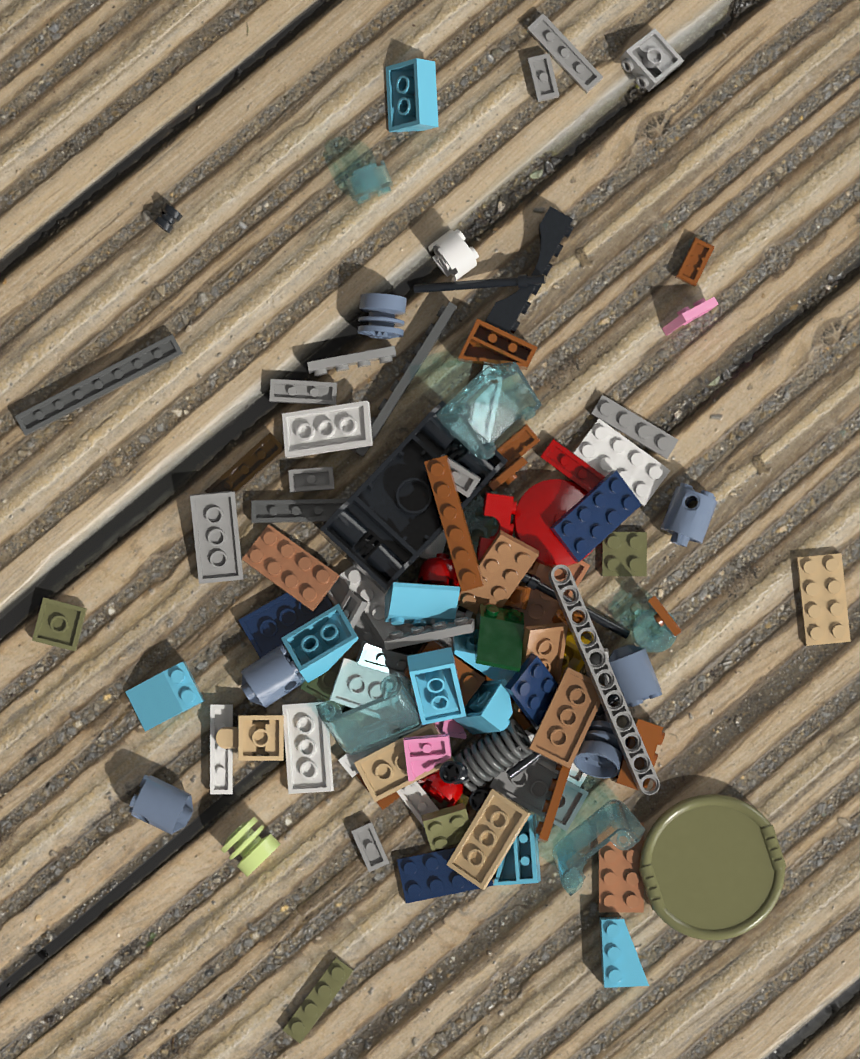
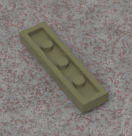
M335 957L285 1025L283 1031L301 1044L354 970Z

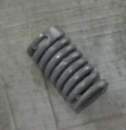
M510 719V723L505 730L492 732L491 735L487 734L484 739L478 740L477 744L474 743L470 748H466L464 754L458 753L453 759L454 762L463 763L467 767L468 777L463 784L470 791H475L479 786H483L486 781H491L493 777L499 776L501 772H505L507 768H511L514 763H519L521 759H525L533 754L534 751L528 749L531 740L525 730L516 720Z

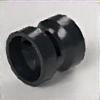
M165 203L162 207V212L156 215L152 221L165 232L170 233L173 230L174 223L179 222L183 216L172 206Z
M446 761L440 767L439 775L445 783L458 785L466 781L468 769L463 763Z
M479 788L471 792L469 803L475 811L480 810L489 795L488 791Z

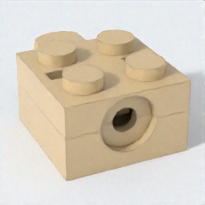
M238 715V727H222L219 729L215 737L218 746L224 749H238V761H283L284 715Z

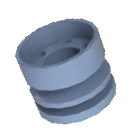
M361 294L359 309L369 313V316L358 318L360 323L368 325L358 326L357 332L376 339L404 337V330L394 327L405 326V322L395 318V315L406 314L407 299L391 294Z
M592 721L574 759V764L580 771L596 778L605 779L617 776L623 761V754L609 722ZM628 737L625 740V745H627Z

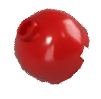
M438 553L436 557L424 561L419 569L417 583L460 587L453 560L449 559L450 555Z
M439 770L418 780L419 784L424 783L422 788L440 803L443 800L449 802L447 807L456 805L463 793V783L458 785L445 783L440 778Z

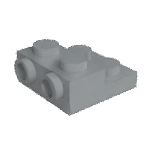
M655 28L627 49L620 58L623 69L627 72L631 71L636 77L638 86L643 89L646 88L648 91L663 81L668 74L679 67L684 61Z

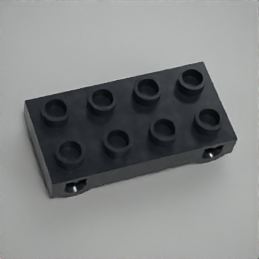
M443 400L328 519L319 531L329 543L384 594L389 590L392 583L396 582L444 531L424 462L441 457L444 454L481 478L470 497H466L458 492L463 510L508 462Z

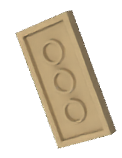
M842 553L797 557L805 646L851 642Z
M430 723L404 737L439 735L440 732L435 723ZM404 737L354 762L374 802L439 770L443 763L437 764L430 771L424 772L417 776L415 780L408 782ZM452 755L447 761H454Z
M492 789L446 865L480 889L485 890L531 813L496 789Z

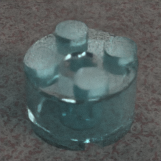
M384 160L380 161V166H377L375 162L352 171L351 177H348V174L343 176L352 201H357L358 205L369 201L370 196L377 193L378 197L390 193L391 187L394 186Z
M651 608L640 612L634 618L631 625L632 638L637 647L645 648L649 653L663 652L673 645L677 636L673 637L664 625L662 627L659 626L653 618L655 613ZM657 625V630L659 631V634H654L653 636H651V630L649 629V627H654Z

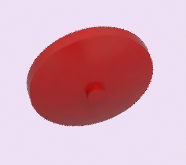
M549 479L533 485L519 499L516 512L513 515L514 533L516 539L539 551V556L535 560L538 563L549 567L560 564L568 567L578 563L574 561L550 527L588 493L579 485L567 480Z

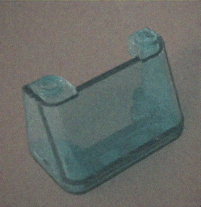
M508 362L494 364L482 370L437 413V417L441 424L476 458L487 460L495 454L494 451L497 447L494 441L517 419L524 418L528 420L535 416L536 410L542 404L517 363Z
M396 672L382 680L380 685L382 697L344 713H342L341 707L335 701H326L316 705L317 711L342 750L351 755L358 754L415 731L422 726L412 682L399 672Z
M617 799L608 801L554 846L552 854L560 882L570 896L576 893L583 885L586 878L583 874V868L587 863L586 860L611 841L620 850H628L640 841L645 828L623 802Z

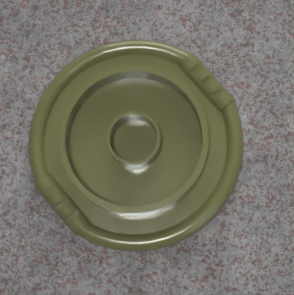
M705 794L678 802L656 820L644 841L639 871L652 910L667 925L679 933L692 938L717 941L742 935L756 927L768 916L781 894L786 863L774 827L762 813L737 798L719 794Z

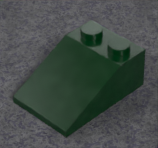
M480 604L474 630L475 663L520 672L524 635L523 612L515 609L498 608L495 605Z

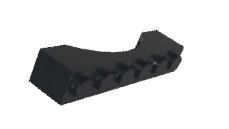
M551 206L538 228L540 254L531 276L545 275L547 277L553 266L550 264L553 256H559L563 245L560 243L564 237L569 238L574 229V226L571 225L573 219ZM542 284L520 288L509 297L497 301L485 322L509 334L510 332L514 334L520 325V322L517 321L520 314H526L531 305L528 302L532 294L536 296Z

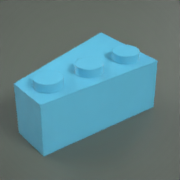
M530 814L498 867L493 886L529 884L541 881L538 834H535L537 827L536 814Z
M599 917L602 985L604 988L649 986L623 917Z

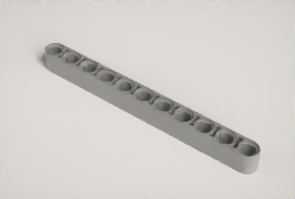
M562 564L556 565L550 569L548 574L556 598L635 785L642 794L653 795L660 787L657 774L572 573L567 566ZM556 569L564 571L565 579L563 581L555 579L554 572ZM565 590L573 592L574 599L572 602L564 600L563 593ZM574 611L582 613L583 619L580 623H575L572 620ZM584 631L591 635L592 639L589 644H584L581 641V634ZM593 652L598 653L600 656V662L597 665H593L589 659ZM602 673L607 674L609 677V683L606 686L600 685L598 681ZM611 694L616 695L618 698V703L615 707L609 706L607 702ZM620 715L625 716L627 720L623 728L618 727L616 724V719ZM629 736L634 737L636 742L632 749H628L625 745V740ZM638 757L644 760V767L641 770H637L634 767V761ZM647 778L653 781V787L649 791L643 788V782Z

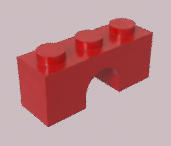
M485 492L482 514L492 516L497 520L498 531L491 537L479 536L476 556L478 560L482 558L500 530L512 536L514 523H510L511 514H515L517 501H513L514 496Z

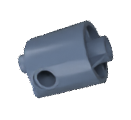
M680 483V486H676L661 525L662 530L672 534L670 542L683 547H687L689 541L703 543L718 502L715 500L716 497H714L713 493L701 490V493H698L693 489V486L685 483ZM698 501L695 508H688L690 502Z
M283 644L241 671V689L250 702L265 708L306 681Z
M628 644L613 650L609 657V663L628 707L637 706L646 699H653L662 695L660 684L646 648Z
M144 775L139 785L141 787L139 795L134 794L129 804L131 816L171 835L186 827L193 813L191 794L154 776Z

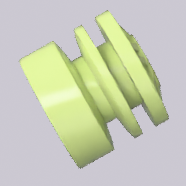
M255 817L242 823L227 838L224 846L220 849L223 853L227 852L231 847L236 850L228 858L232 860L240 855L242 859L237 867L247 877L280 845L272 834L265 836L263 839L259 836L264 829L263 825L256 831L251 828L258 821Z

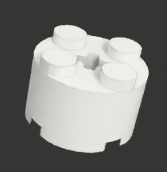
M459 229L455 231L449 230L428 246L429 251L433 250L435 253L432 258L447 277L452 275V281L454 282L477 265L476 259L479 257L473 247L469 248L465 243V236Z

